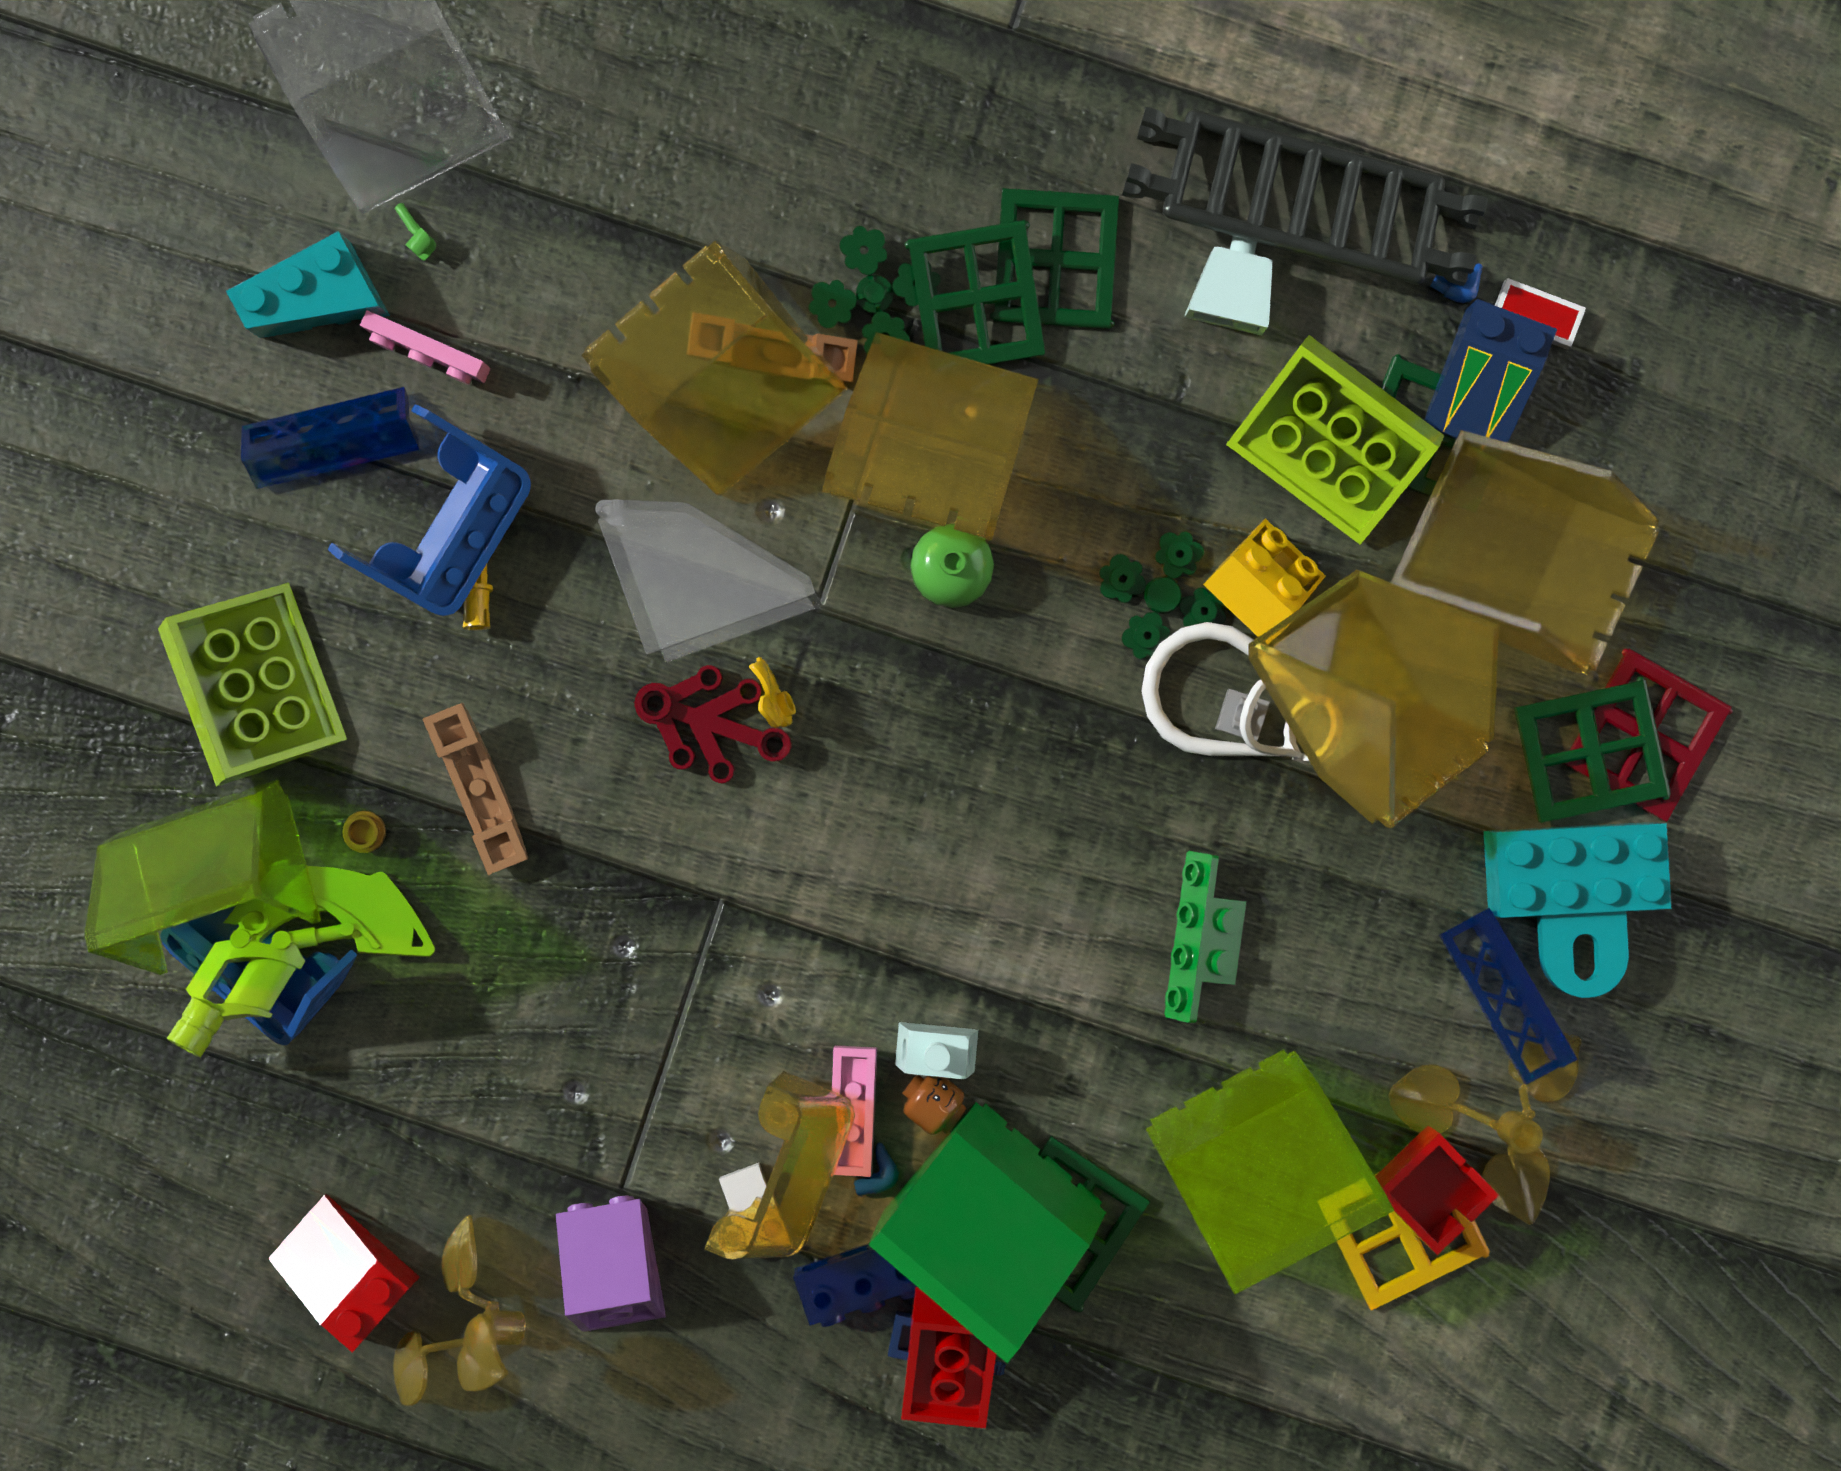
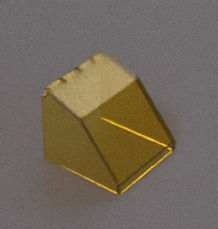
M714 241L709 247L706 245L682 265L693 279L692 282L687 285L675 271L649 294L652 301L658 306V311L654 313L643 300L640 301L615 323L617 328L626 337L623 341L619 342L608 329L591 343L581 356L590 366V371L637 423L715 494L721 496L849 390V388L748 261L733 250Z
M876 332L846 408L827 468L822 492L836 498L840 496L860 502L864 486L871 487L872 492L868 505L903 514L907 498L915 500L911 517L944 527L949 512L954 511L958 513L954 530L979 536L985 541L992 542L1038 379Z
M1461 430L1390 584L1397 590L1513 648L1574 673L1581 672L1589 675L1591 670L1596 671L1608 645L1606 642L1592 638L1593 634L1596 631L1606 636H1612L1625 608V604L1610 597L1612 593L1625 598L1630 597L1643 566L1627 560L1630 555L1643 560L1647 559L1659 534L1655 530L1659 520L1613 471Z
M1355 570L1248 644L1250 662L1318 776L1372 824L1379 820L1387 828H1393L1411 814L1413 809H1417L1435 795L1440 788L1445 787L1464 772L1466 768H1469L1488 753L1489 749L1485 741L1489 743L1494 739L1499 625L1363 571Z

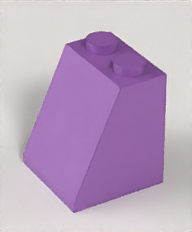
M618 1196L610 1199L608 1205L593 1207V1204L579 1203L569 1206L567 1208L568 1212L556 1214L565 1316L581 1331L586 1332L666 1317L648 1211L640 1199L635 1200L633 1196Z

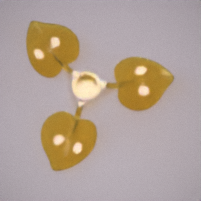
M1552 1031L1530 1036L1518 1044L1510 1056L1508 1072L1513 1079L1522 1083V1086L1519 1088V1096L1523 1111L1506 1112L1500 1117L1499 1121L1462 1104L1455 1103L1460 1093L1457 1078L1448 1069L1433 1064L1422 1065L1413 1069L1391 1087L1389 1092L1391 1107L1403 1123L1417 1132H1421L1428 1125L1439 1133L1445 1132L1452 1124L1453 1110L1497 1130L1499 1138L1509 1145L1507 1147L1508 1154L1493 1156L1486 1164L1482 1178L1499 1194L1492 1202L1494 1205L1532 1225L1538 1217L1547 1195L1550 1168L1546 1156L1538 1148L1542 1142L1543 1133L1541 1127L1532 1120L1535 1117V1112L1531 1109L1528 1091L1533 1098L1542 1102H1552L1563 1098L1571 1090L1577 1077L1579 1050L1582 1039L1570 1033Z
M473 1215L463 1218L449 1236L442 1255V1275L445 1287L449 1292L458 1291L461 1298L485 1308L486 1311L471 1319L466 1327L465 1337L462 1339L433 1343L422 1347V1339L418 1331L408 1332L402 1337L394 1355L393 1375L400 1402L405 1406L417 1404L424 1395L428 1381V1364L425 1357L429 1353L463 1347L457 1361L460 1385L466 1391H481L493 1386L509 1374L501 1361L497 1345L517 1346L524 1338L525 1318L521 1311L499 1310V1302L487 1301L469 1291V1288L474 1285L477 1275V1250Z

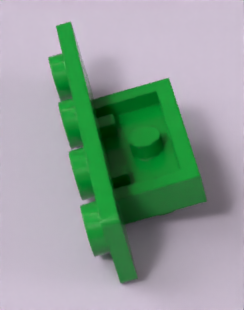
M1194 851L1187 852L1182 871L1183 882L1180 904L1177 910V926L1174 947L1171 952V969L1168 990L1165 995L1166 1005L1164 1013L1167 1018L1186 1023H1196L1202 982L1235 985L1247 902L1214 897L1219 857L1218 855Z

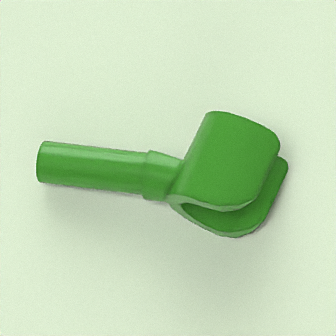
M404 203L396 205L395 210L408 230L413 234L405 245L422 261H425L436 249V242L415 222Z

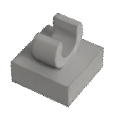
M1231 689L1227 690L1215 727L1216 730L1243 738L1240 730V717L1248 697L1247 694ZM1260 698L1254 707L1250 724L1252 735L1256 741H1258L1270 703Z

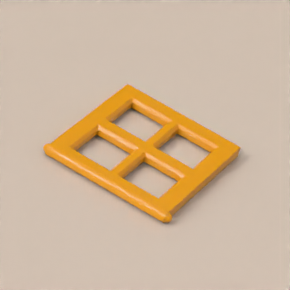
M1377 1174L1317 1202L1371 1311L1480 1257L1487 1258L1489 1256L1490 1250L1475 1220L1470 1222L1455 1208L1452 1214L1465 1228L1461 1233L1466 1244L1430 1261L1419 1237L1382 1199L1381 1201L1393 1226L1357 1243L1341 1211L1377 1194L1368 1185ZM1399 1237L1414 1269L1377 1286L1362 1254Z

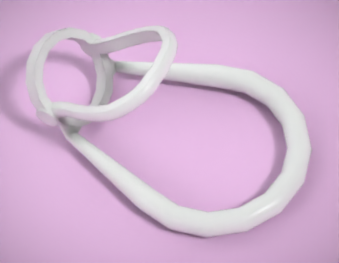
M1204 622L1180 628L1158 645L1146 664L1141 692L1147 717L1163 739L1184 752L1207 756L1292 757V760L1308 765V763L1315 764L1325 760L1334 752L1341 740L1344 727L1343 713L1338 703L1333 700L1334 698L1311 691L1256 640L1233 626ZM1204 639L1228 642L1273 673L1256 682L1244 703L1240 717V730L1245 743L1189 736L1175 727L1162 710L1158 692L1161 672L1172 654L1186 644ZM1277 682L1286 683L1303 695L1286 719L1283 731V747L1258 743L1254 739L1250 728L1254 707L1265 688ZM1322 703L1327 706L1331 714L1329 735L1325 743L1317 751L1308 755L1303 754L1296 744L1298 722L1310 707Z

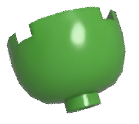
M951 523L937 526L921 537L913 549L910 568L913 582L924 598L936 605L957 608L969 605L983 595L992 580L994 561L991 548L982 535L968 526Z

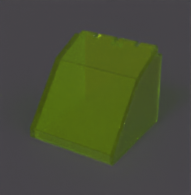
M279 780L270 781L242 792L129 828L98 845L84 933L88 952L162 975L168 973L158 931L253 899H259L312 924L320 922L321 919L289 797L283 792Z
M1282 1050L1258 1063L1260 1069L1253 1072L1251 1067L1221 1082L1222 1089L1216 1091L1214 1087H1211L1183 1102L1186 1108L1178 1111L1175 1106L1150 1119L1152 1126L1146 1128L1149 1138L1212 1258L1234 1294L1245 1290L1394 1211L1387 1195L1327 1096L1295 1050L1289 1054Z

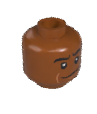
M916 1075L902 1093L908 1098L904 1105V1114L930 1135H935L940 1131L947 1134L967 1108L962 1104L964 1092L945 1077L926 1076L923 1078L920 1075Z

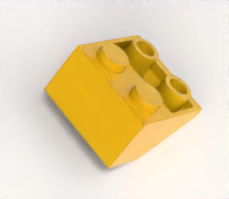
M1265 518L1203 585L1265 643L1297 613L1326 575L1318 569L1312 559L1303 555L1287 539L1283 531L1274 527Z

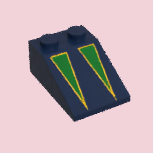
M1477 299L1464 312L1424 421L1445 436L1501 456L1543 369L1557 329Z

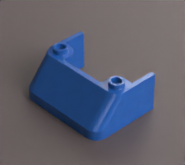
M415 404L411 412L447 433L438 449V461L443 470L458 479L457 483L416 551L402 543L390 542L382 545L368 563L334 543H331L328 550L343 563L436 615L446 616L455 613L464 603L527 498L531 482L528 473L521 466L431 411Z
M228 844L222 847L178 886L160 934L161 941L167 951L193 974H196L215 942L230 940L231 934L239 927V925L223 923L247 893V885L243 878L237 873L226 869L233 852V848ZM276 932L270 933L262 943L270 945L272 937ZM350 950L340 961L329 953L313 952L308 958L302 955L305 963L301 969L296 968L270 1010V1013L273 1014L272 1017L245 1018L275 1043L284 1046L288 1045L344 982L357 957L353 950ZM249 961L229 963L212 990L225 1000Z

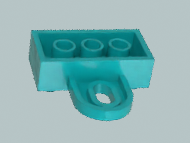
M1643 822L1484 831L1488 915L1500 918L1537 916L1540 965L1549 982L1560 991L1576 997L1591 998L1612 990L1623 978L1629 960L1626 911L1672 909L1667 823ZM1582 934L1589 935L1594 945L1595 969L1593 974L1586 979L1578 978L1574 971L1573 943Z

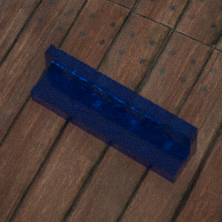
M405 387L244 425L241 431V460L256 489L419 450V438L409 417V397ZM397 404V410L378 413L383 407ZM354 415L348 422L337 423L343 417ZM314 425L307 432L296 433L302 427ZM273 435L266 442L254 444V439Z
M1490 908L1439 935L1525 1085L1557 1068H1563L1578 1060ZM1473 927L1482 942L1478 957L1475 958L1462 954L1453 937ZM1486 951L1493 963L1483 960ZM1466 961L1476 964L1473 973ZM1482 966L1498 970L1503 982L1499 995L1483 991L1477 982ZM1507 988L1515 1000L1505 998ZM1488 999L1497 1001L1495 1011ZM1503 1003L1520 1008L1525 1017L1521 1033L1503 1027L1499 1020ZM1529 1025L1537 1038L1527 1035ZM1509 1036L1519 1038L1517 1047L1514 1046ZM1525 1041L1541 1045L1550 1062L1529 1072L1521 1058Z

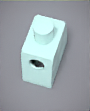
M1236 236L1232 237L1230 249L1214 247L1206 262L1184 318L1262 336L1269 324L1272 260L1254 255L1257 242Z
M899 1022L895 1065L907 1074L966 1079L975 1071L978 1030Z

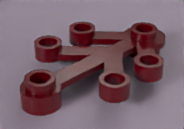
M705 665L698 670L696 675L672 687H667L661 683H650L643 686L635 697L634 706L636 713L644 722L657 725L670 752L669 761L676 769L684 770L690 768L695 762V753L690 746L683 744L673 719L690 725L709 764V776L717 783L729 782L735 774V768L730 760L724 758L713 733L757 747L760 755L768 761H781L791 751V739L782 729L769 728L762 732L719 717V715L743 703L754 704L759 701L762 696V688L753 679L742 680L737 685V688L696 708L678 702L701 689L708 691L717 689L722 683L723 676L721 671L715 666ZM707 670H713L717 674V681L711 686H706L702 681V675ZM749 683L753 684L757 689L756 696L750 700L745 699L741 694L742 687ZM653 696H660L664 702L663 708L658 712H653L649 708V701ZM776 736L782 740L783 747L781 751L772 753L767 747V742L771 737ZM679 749H685L689 753L690 758L685 765H679L675 761V753ZM721 762L729 767V774L724 779H719L714 774L715 766Z

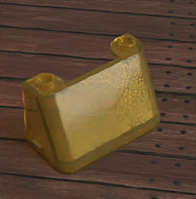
M785 1071L779 1074L767 1086L759 1107L758 1116L760 1124L765 1131L784 1140L762 1198L757 1196L751 1206L745 1210L736 1211L729 1209L726 1215L720 1218L712 1228L705 1250L728 1259L788 1257L796 1255L803 1249L810 1237L854 1123V1106L848 1098Z

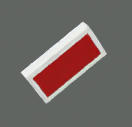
M1509 278L1503 282L1495 306L1556 328L1557 332L1552 344L1564 349H1569L1572 346L1586 309Z

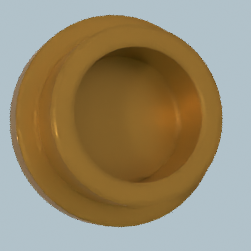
M358 811L350 815L345 821L342 831L343 838L347 846L356 852H372L382 845L386 836V827L383 820L374 812Z

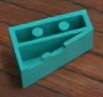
M339 231L226 291L244 327L259 338L311 330L312 327L334 323L338 325L351 323L352 320L363 319L366 310L382 317L390 316L353 245Z

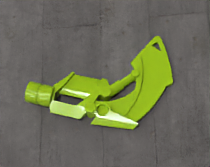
M283 862L269 864L223 922L239 925V927L231 934L230 940L215 942L186 988L192 999L182 1013L181 1019L177 1021L170 1032L167 1040L201 1058L212 1041L213 1035L217 1033L224 1020L228 1021L245 1017L271 1018L273 1014L270 1013V1010L296 968L301 969L305 963L299 951L301 948L317 946L318 943L353 938L358 953L431 957L435 953V947L413 908L384 872H377L369 876L331 867L296 866L283 868ZM328 912L341 923L318 929L311 927L289 932L278 931L273 935L270 945L262 943L279 926L302 915ZM414 929L423 942L422 947H412ZM249 961L224 1003L214 1004L206 999L229 963Z

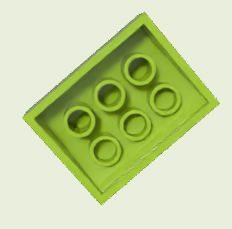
M1308 335L1226 445L1361 545L1438 450L1444 435Z
M289 583L169 616L159 626L158 631L216 787L260 773L347 740Z

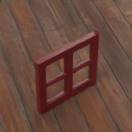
M1625 648L1622 650L1623 657L1605 688L1629 683L1634 672L1666 689L1653 711L1657 729L1676 695L1707 712L1688 748L1657 731L1662 754L1679 763L1668 782L1671 792L1670 798L1663 800L1660 797L1632 804L1663 822H1667L1727 715H1731L1733 709L1730 705L1632 649ZM1617 703L1593 708L1599 734L1607 722L1632 737L1639 736L1636 718L1615 707ZM1580 733L1570 750L1583 748ZM1642 746L1632 748L1618 774L1606 768L1611 790L1635 786V784L1628 780L1644 754ZM1585 759L1562 763L1589 779Z

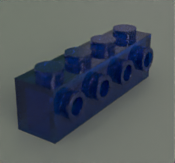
M869 1243L797 1267L793 1276L809 1325L820 1323L822 1327H828L845 1319L844 1314L860 1309L861 1313H869L880 1309L885 1305L884 1300L898 1295L901 1296V1299L913 1298L915 1287L917 1286L868 1245Z

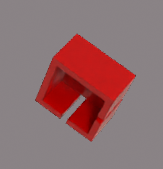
M1429 1125L1368 1183L1381 1199L1436 1255L1440 1254L1465 1229L1459 1221L1450 1215L1455 1208L1470 1222H1473L1499 1196L1478 1172L1466 1163V1160L1453 1146Z

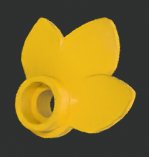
M757 657V662L749 665V668L757 676L765 692V695L760 697L758 710L771 727H787L792 724V715L796 713L794 702L787 691L781 692L766 661L761 657Z

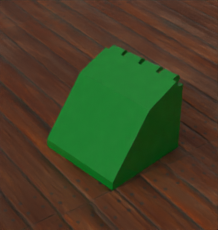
M975 1102L884 1209L868 1245L1002 1360L1008 1363L1020 1349L1089 1248L1106 1212L1100 1207L1101 1200L1081 1183H1078L1076 1186L1072 1184L1071 1180L1073 1177L1049 1156L1040 1157L1038 1155L1040 1149L1015 1128L1011 1131L1005 1127L1008 1122L986 1103L981 1107Z

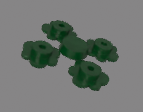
M857 226L854 228L852 235L844 236L841 239L839 248L842 254L846 256L845 265L847 268H858L860 273L868 276L858 283L856 295L851 290H844V284L840 280H833L830 285L825 282L816 283L811 291L814 300L809 303L808 308L811 314L818 315L819 324L827 329L833 328L837 322L847 323L851 318L849 310L855 307L856 302L864 310L876 313L872 317L871 324L865 325L862 329V335L867 339L864 344L865 352L871 357L882 355L886 360H893L897 355V351H903L909 346L910 338L905 331H902L905 326L904 321L898 317L892 319L883 310L891 304L893 292L899 297H905V302L908 306L915 307L918 305L916 287L913 285V281H915L913 268L908 263L902 264L898 269L900 277L894 280L892 286L886 278L880 275H872L876 272L878 263L884 262L887 258V251L882 248L885 243V236L880 230L872 229L867 232L865 227ZM861 248H866V249H867V253H866V254H862V253L860 252V249H861ZM928 261L933 295H938L936 286L939 285L941 278L937 272H931L932 267ZM834 301L836 306L832 308L828 305V302ZM883 333L887 334L888 340H883L881 335Z
M1169 532L1161 536L1159 540L1161 550L1156 552L1155 560L1159 564H1164L1163 572L1166 576L1152 579L1147 586L1144 577L1140 575L1143 569L1142 565L1137 561L1130 563L1129 558L1123 554L1113 556L1109 566H1103L1099 571L1101 579L1104 580L1100 585V591L1104 597L1109 599L1117 597L1120 602L1126 603L1131 600L1132 594L1138 595L1144 591L1145 602L1154 611L1146 613L1143 618L1140 616L1131 617L1129 620L1130 628L1126 629L1122 634V643L1127 648H1133V655L1138 659L1145 658L1147 654L1151 657L1158 645L1170 636V630L1166 626H1162V618L1159 614L1170 613L1179 606L1181 613L1185 615L1183 618V625L1185 627L1204 622L1223 624L1226 620V614L1222 611L1225 605L1212 593L1208 594L1205 588H1197L1193 596L1182 598L1180 586L1173 580L1181 576L1182 573L1186 575L1193 574L1197 569L1195 562L1200 561L1204 555L1203 547L1197 542H1192L1193 538L1189 532H1181L1178 536L1175 533ZM1178 550L1183 553L1182 558L1176 556ZM1120 575H1124L1126 577V581L1124 583L1119 581ZM1202 607L1207 609L1206 615L1201 614L1200 610ZM1145 632L1150 633V638L1148 640L1144 638Z

